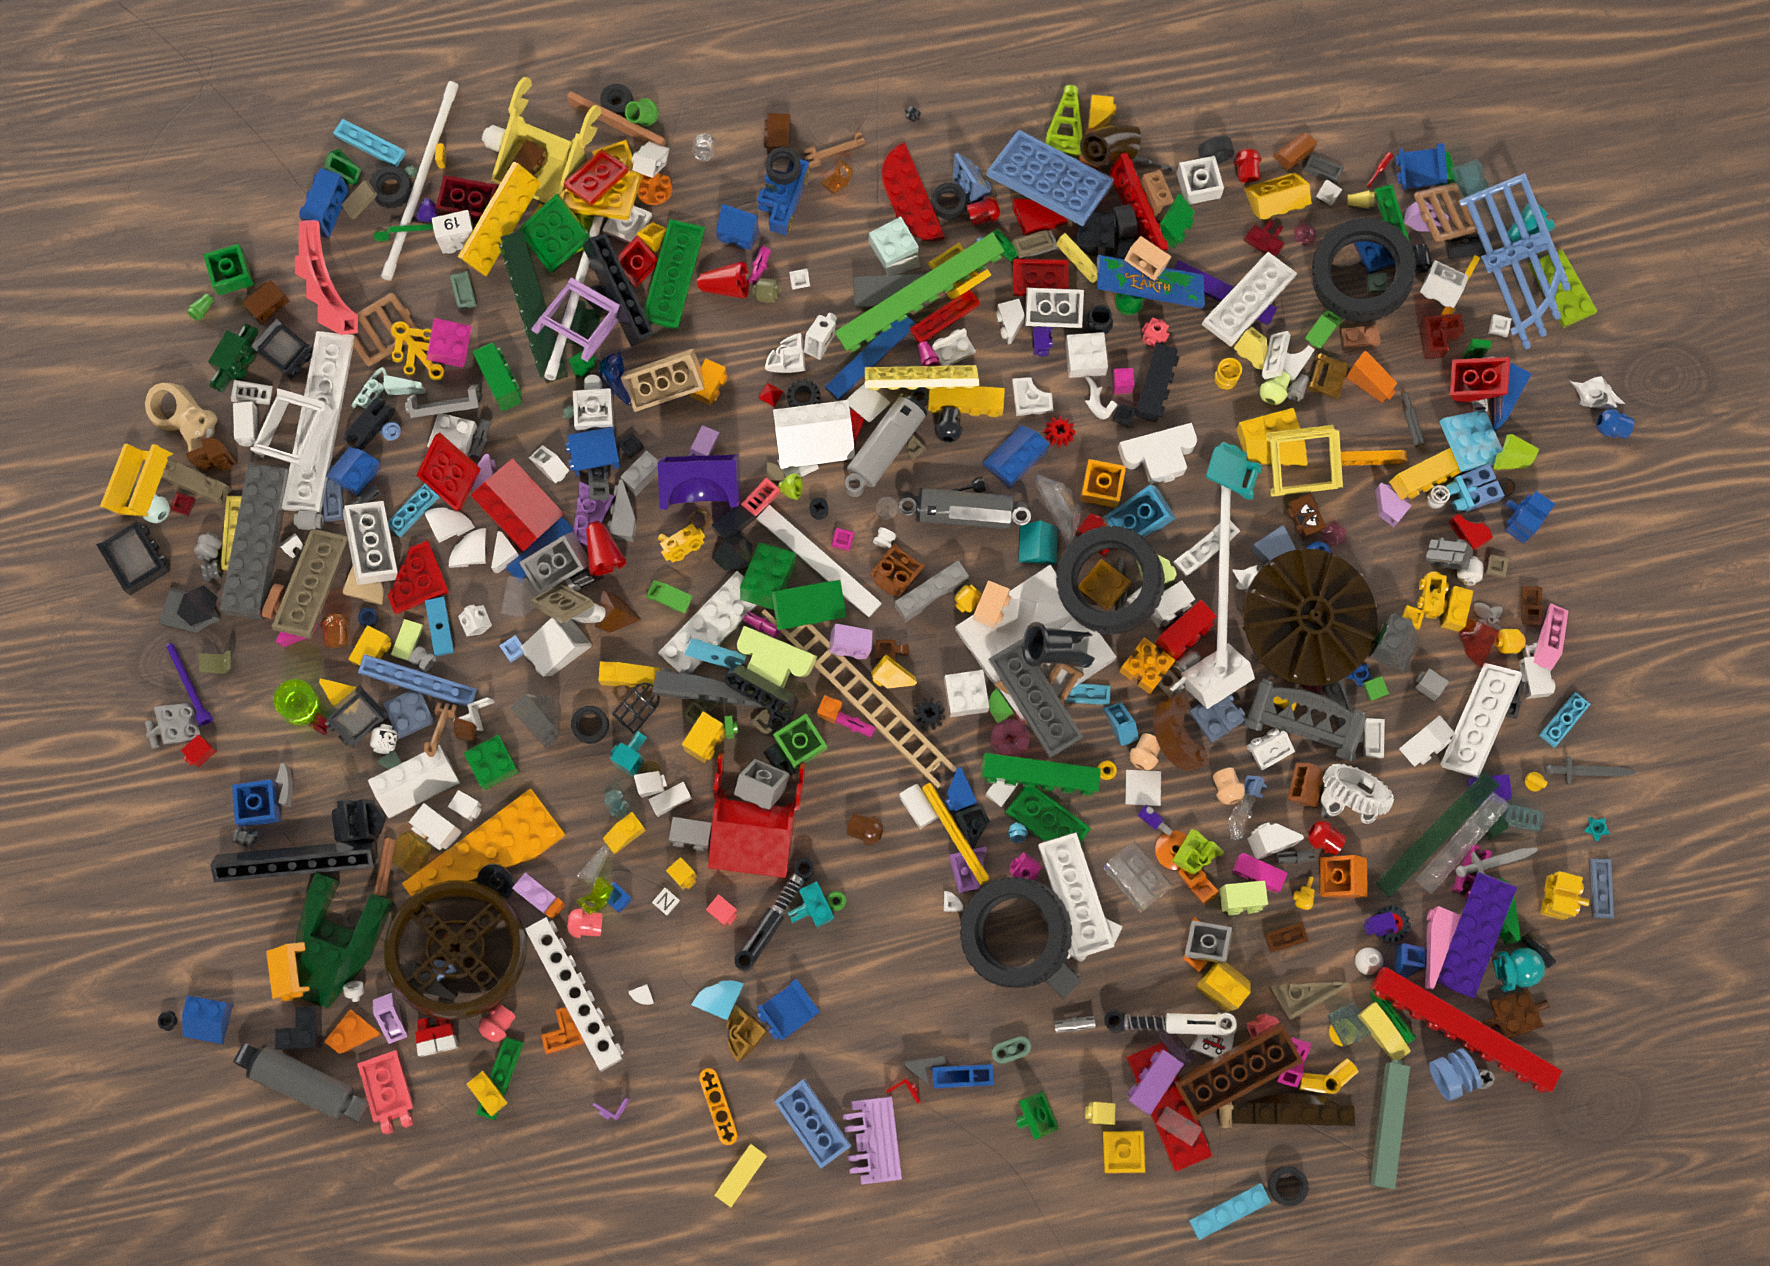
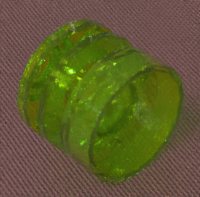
M290 679L283 682L276 689L273 698L276 711L287 723L294 726L310 724V722L315 720L316 713L320 712L321 703L318 695L307 682L300 679ZM297 703H298V704H301V703H302V706H301V707H299V706L296 707L295 705H296Z

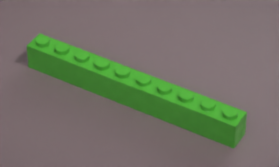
M990 233L835 331V335L846 352L849 350L854 352L861 347V342L865 340L867 343L877 337L875 335L877 332L882 330L884 333L892 328L891 324L896 320L900 323L908 317L907 314L912 310L916 313L924 307L923 303L928 300L931 303L938 299V294L942 291H945V293L955 288L954 284L958 281L961 283L971 278L970 274L974 271L979 273L987 268L985 264L990 261L995 263L1003 258L1001 256L1004 253L1002 246L994 233Z

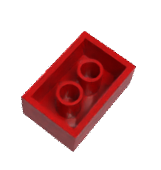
M1200 600L1158 637L1155 642L1156 649L1160 653L1164 651L1177 660L1187 650V646L1189 648L1193 647L1198 642L1201 634L1205 636L1212 629L1217 616Z

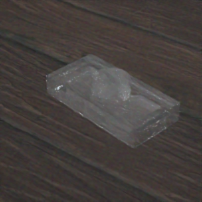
M1167 1106L1156 1123L1190 1146H1193L1202 1130L1201 1127Z

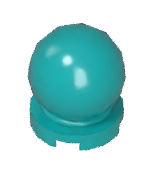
M1519 948L1512 951L1509 955L1506 951L1494 954L1497 957V960H1493L1495 976L1497 980L1501 979L1503 986L1500 988L1504 992L1514 990L1516 985L1519 987L1536 985L1545 975V963L1535 950Z

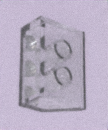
M1136 841L1129 844L1103 866L1107 874L1116 882L1120 890L1126 894L1140 912H1143L1173 887Z

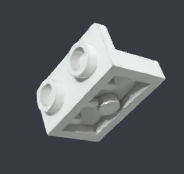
M965 328L962 330L957 329L950 336L939 338L934 342L932 349L939 357L940 366H951L975 353V349L966 335L967 331Z
M1278 728L1269 730L1267 735L1253 739L1246 746L1252 752L1261 770L1295 752L1287 732Z

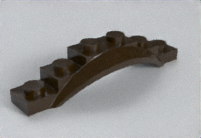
M1279 1094L1257 1098L1247 1103H1232L1234 1105L1232 1110L1233 1124L1355 1126L1354 1105H1338L1329 1099L1314 1095Z

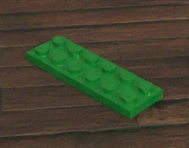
M669 219L644 309L649 324L679 329L704 238L705 227Z

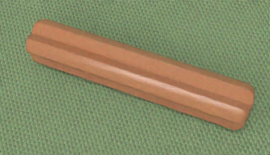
M385 838L383 841L374 892L377 896H386L395 840L392 838Z

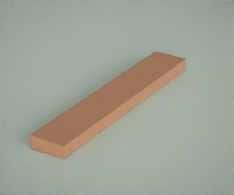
M572 91L567 95L570 106L587 114L593 105H597L601 108L598 120L646 144L651 141L666 147L663 137L635 123L629 122L627 119Z

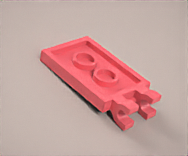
M394 1050L358 1063L373 1122L380 1121L382 1133L386 1135L393 1133L394 1129L390 1120L400 1117L402 1126L409 1127L414 1125L409 1110L414 1109L398 1051Z

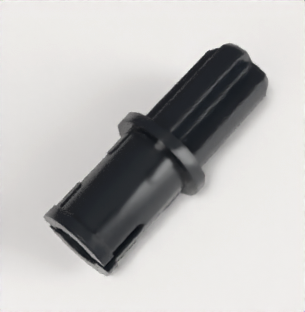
M1531 931L1526 933V936H1523L1521 940L1528 948L1535 950L1542 957L1546 968L1553 966L1556 960L1545 949V944H1541Z

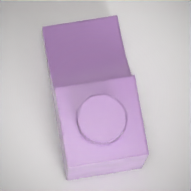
M389 993L374 999L373 1014L388 1044L408 1037L400 1014V1008L393 994Z

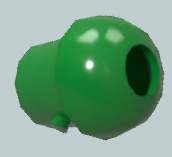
M1117 293L1115 306L1117 311L1125 316L1134 315L1141 310L1144 298Z

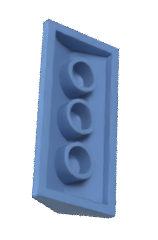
M805 1079L774 1101L820 1169L851 1147V1144Z

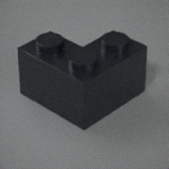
M295 1007V1028L275 1029L276 1050L322 1048V1007Z

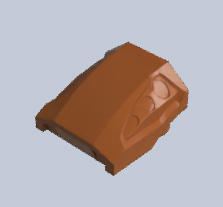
M894 544L874 567L870 575L876 585L887 593L901 597L908 586L922 572L925 565L918 563L899 549L898 545Z

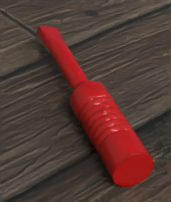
M1387 152L1378 165L1377 172L1366 185L1368 189L1393 158L1392 153Z

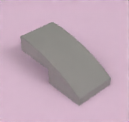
M281 763L276 783L282 786L278 803L291 807L293 800V777L290 767Z

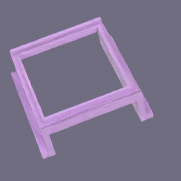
M570 278L567 285L543 315L539 317L531 330L538 334L545 325L585 347L581 359L588 362L617 324L619 319L616 318L620 305L577 280ZM570 290L609 311L608 315L588 340L551 319L552 315L570 294Z

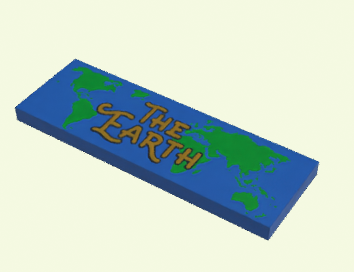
M1099 255L1097 258V283L1099 290L1196 308H1203L1205 305L1202 274L1165 268L1154 281L1123 259Z

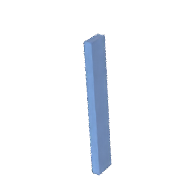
M365 654L358 674L465 707L473 703L477 692L476 688Z

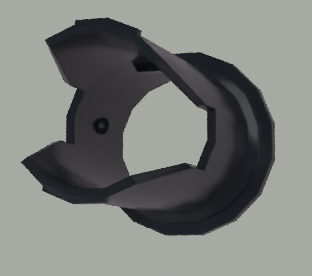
M1032 622L1024 633L1022 641L1023 658L1028 665L1033 667L1041 663L1088 668L1092 665L1095 657L1078 649H1072V644L1079 643L1083 637H1090L1093 634L1090 632L1046 628L1041 622Z

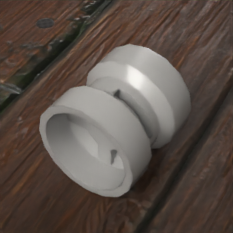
M418 646L409 657V662L414 665L417 664L424 672L429 671L436 661V656L431 653L428 654L421 646Z

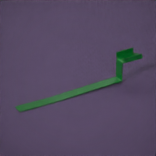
M433 224L388 227V232L379 231L373 234L376 242L388 241L389 233L434 230Z

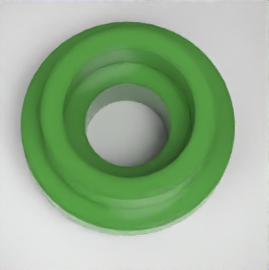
M833 891L828 895L827 903L830 909L840 911L845 907L846 897L842 892ZM834 898L840 899L838 905L833 904Z

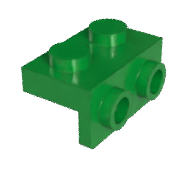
M581 346L582 352L568 359L576 379L587 376L591 370L596 368L594 354L588 362L581 359L585 348Z

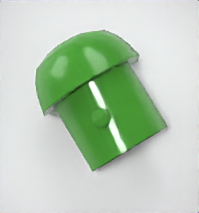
M643 98L639 101H630L626 106L625 116L631 123H639L643 127L651 126L659 117V109L655 102L648 98Z

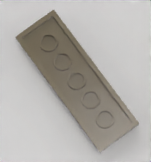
M317 529L310 530L273 622V630L311 639L349 543L347 536Z

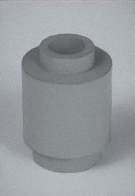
M299 510L298 514L294 515V525H297L298 529L318 530L323 528V514H319L316 511Z
M1188 650L1175 661L1173 669L1182 677V672L1200 662L1202 658L1197 651Z

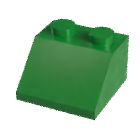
M1180 194L1177 195L1160 223L1164 239L1174 249L1178 243L1182 244L1186 237L1185 231L1187 229L1190 230L1195 222L1193 219L1195 211Z

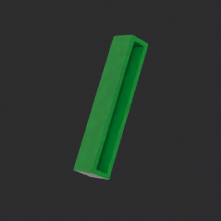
M985 753L982 755L980 779H985L986 783L995 784L997 781H1003L1004 785L1016 786V783L1024 784V788L1035 789V786H1040L1045 791H1054L1055 788L1062 789V793L1073 794V791H1078L1083 796H1092V794L1099 792L1101 768Z

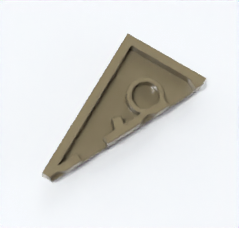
M1347 982L1271 985L1269 989L1288 1021L1345 989L1349 984Z

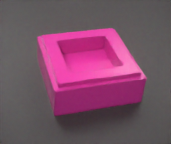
M836 528L831 547L850 551L854 532Z

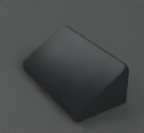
M1479 234L1463 235L1445 240L1449 259L1474 257V255L1483 256L1485 253Z

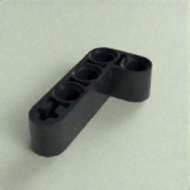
M742 665L733 666L725 675L724 680L728 687L772 711L768 720L770 729L778 732L791 720L798 705V699L794 694Z

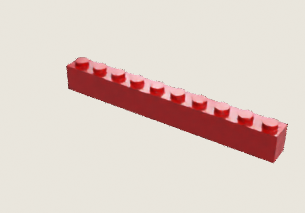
M1380 968L1370 987L1375 992L1374 995L1382 1000L1388 999L1392 1002L1391 1005L1401 1011L1404 1009L1410 1012L1409 1016L1413 1019L1427 1022L1426 1026L1430 1029L1442 1031L1447 1039L1454 1042L1456 1040L1459 1041L1464 1049L1470 1052L1476 1051L1480 1054L1479 1057L1487 1062L1493 1061L1498 1064V1069L1506 1073L1510 1071L1515 1074L1514 1078L1520 1082L1532 1084V1088L1542 1094L1553 1091L1562 1070L1389 968Z

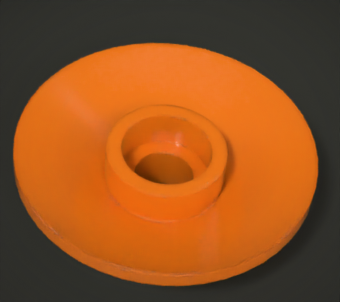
M1173 831L1169 836L1164 833L1159 837L1155 845V855L1162 866L1171 870L1181 869L1172 862L1177 854L1172 851V847L1177 846L1180 849L1187 837L1186 834Z

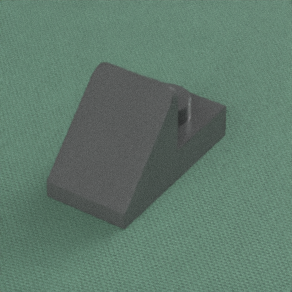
M945 1057L904 1062V1066L928 1084L926 1068L929 1067L930 1071H932L934 1067L945 1065Z

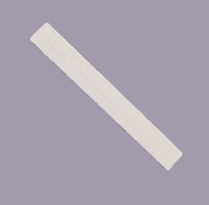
M770 505L757 517L758 522L791 551L795 552L799 558L827 582L841 580L843 596L869 618L881 606V602Z

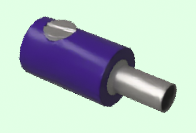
M1145 805L1137 815L1154 830L1159 828L1168 836L1173 832L1172 829L1163 823L1164 818L1148 805Z

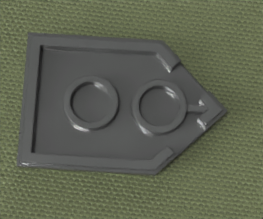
M171 588L161 612L159 623L198 633L203 628L221 619L214 608L212 619L190 626L177 614L182 598L188 591Z

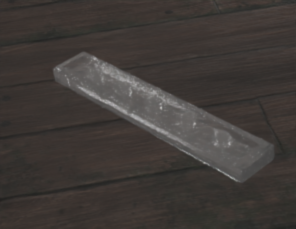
M1492 792L1415 881L1432 894L1510 805Z

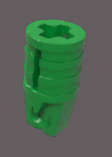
M1000 229L994 231L995 237L1004 250V253L1001 255L1012 262L1013 259L1018 257L1012 242L1008 240Z

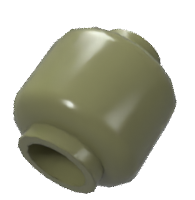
M760 278L753 285L752 293L759 302L774 303L776 299L780 298L781 286L775 279Z

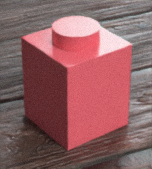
M719 894L706 909L723 926L731 925L738 917L736 915L737 909Z

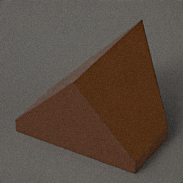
M605 590L602 591L599 605L605 608L606 614L601 622L595 623V628L611 633L641 620L619 596Z

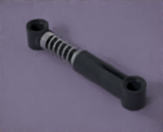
M801 858L795 863L790 881L786 882L787 886H784V891H781V895L778 896V900H775V904L771 908L768 907L740 951L735 955L734 963L740 971L748 972L754 967L759 956L782 923L783 915L786 912L785 909L789 907L788 904L792 902V898H795L794 895L798 893V889H801L804 882H807L813 876L814 865L811 860ZM803 864L810 867V871L806 874L799 872V868ZM759 936H762L757 945L755 946L754 950L752 951V953H750V950L754 946ZM748 956L750 963L747 966H741L739 964L741 957Z

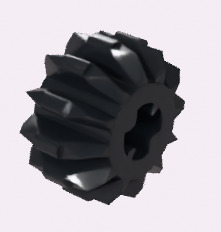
M924 698V705L918 702L916 704L918 709H913V713L917 715L913 717V720L919 721L917 725L919 728L924 724L925 731L928 730V726H931L933 731L936 730L935 724L941 727L942 722L940 720H945L946 717L941 714L945 712V708H939L941 702L938 701L936 704H933L934 698L930 699V703ZM928 711H932L931 718H927Z

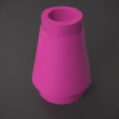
M927 341L921 342L918 348L922 366H938L939 357Z

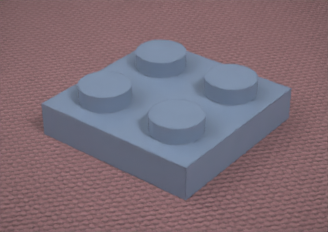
M410 690L383 703L399 739L435 723L425 698L420 692Z

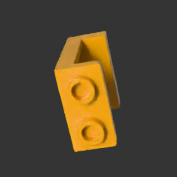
M304 942L285 944L266 951L272 999L280 998L281 1001L293 1000V998L302 997L304 992L310 991L309 986L299 987L295 958L296 953L305 951Z

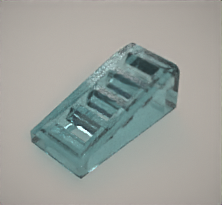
M1512 804L1503 806L1501 825L1541 831L1543 812ZM1512 811L1515 812L1514 820H1511ZM1519 813H1522L1521 822L1518 821ZM1526 814H1529V823H1528V824L1525 823V822H1526ZM1534 815L1537 816L1536 826L1533 825Z

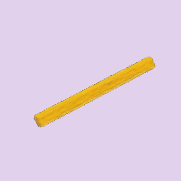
M932 783L924 785L922 788L924 794L979 884L987 883L989 881L988 874Z

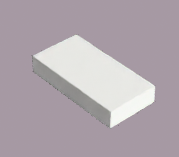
M1366 719L1363 732V757L1384 758L1385 719Z

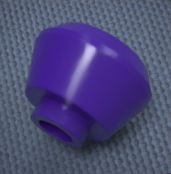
M424 198L421 201L416 212L418 221L431 222V218L438 217L435 209L436 204L430 198Z

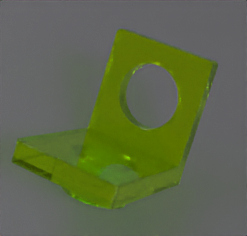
M599 876L591 894L577 899L576 903L588 914L606 907L614 887L602 876ZM585 901L592 902L595 907L587 906Z

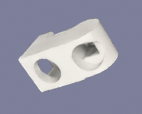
M593 603V607L571 618V620L579 623L601 622L605 617L606 610L603 606Z

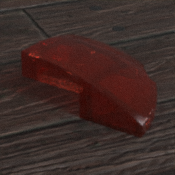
M1467 618L1465 627L1460 631V641L1463 642L1464 652L1469 659L1476 665L1483 667L1500 630Z

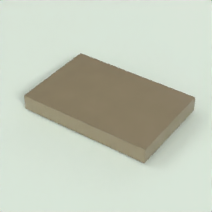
M562 583L530 600L531 606L560 623H564L594 606L593 600Z

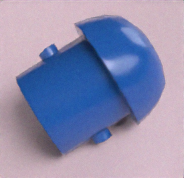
M1607 409L1599 415L1596 427L1598 432L1606 437L1612 436L1616 438L1617 436L1626 439L1633 431L1634 418L1627 416L1625 413L1618 414L1616 409Z

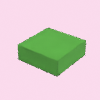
M1382 676L1363 683L1370 701L1389 694Z

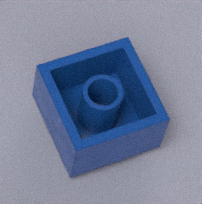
M271 779L232 785L235 824L240 827L281 822L280 804L278 803V783Z

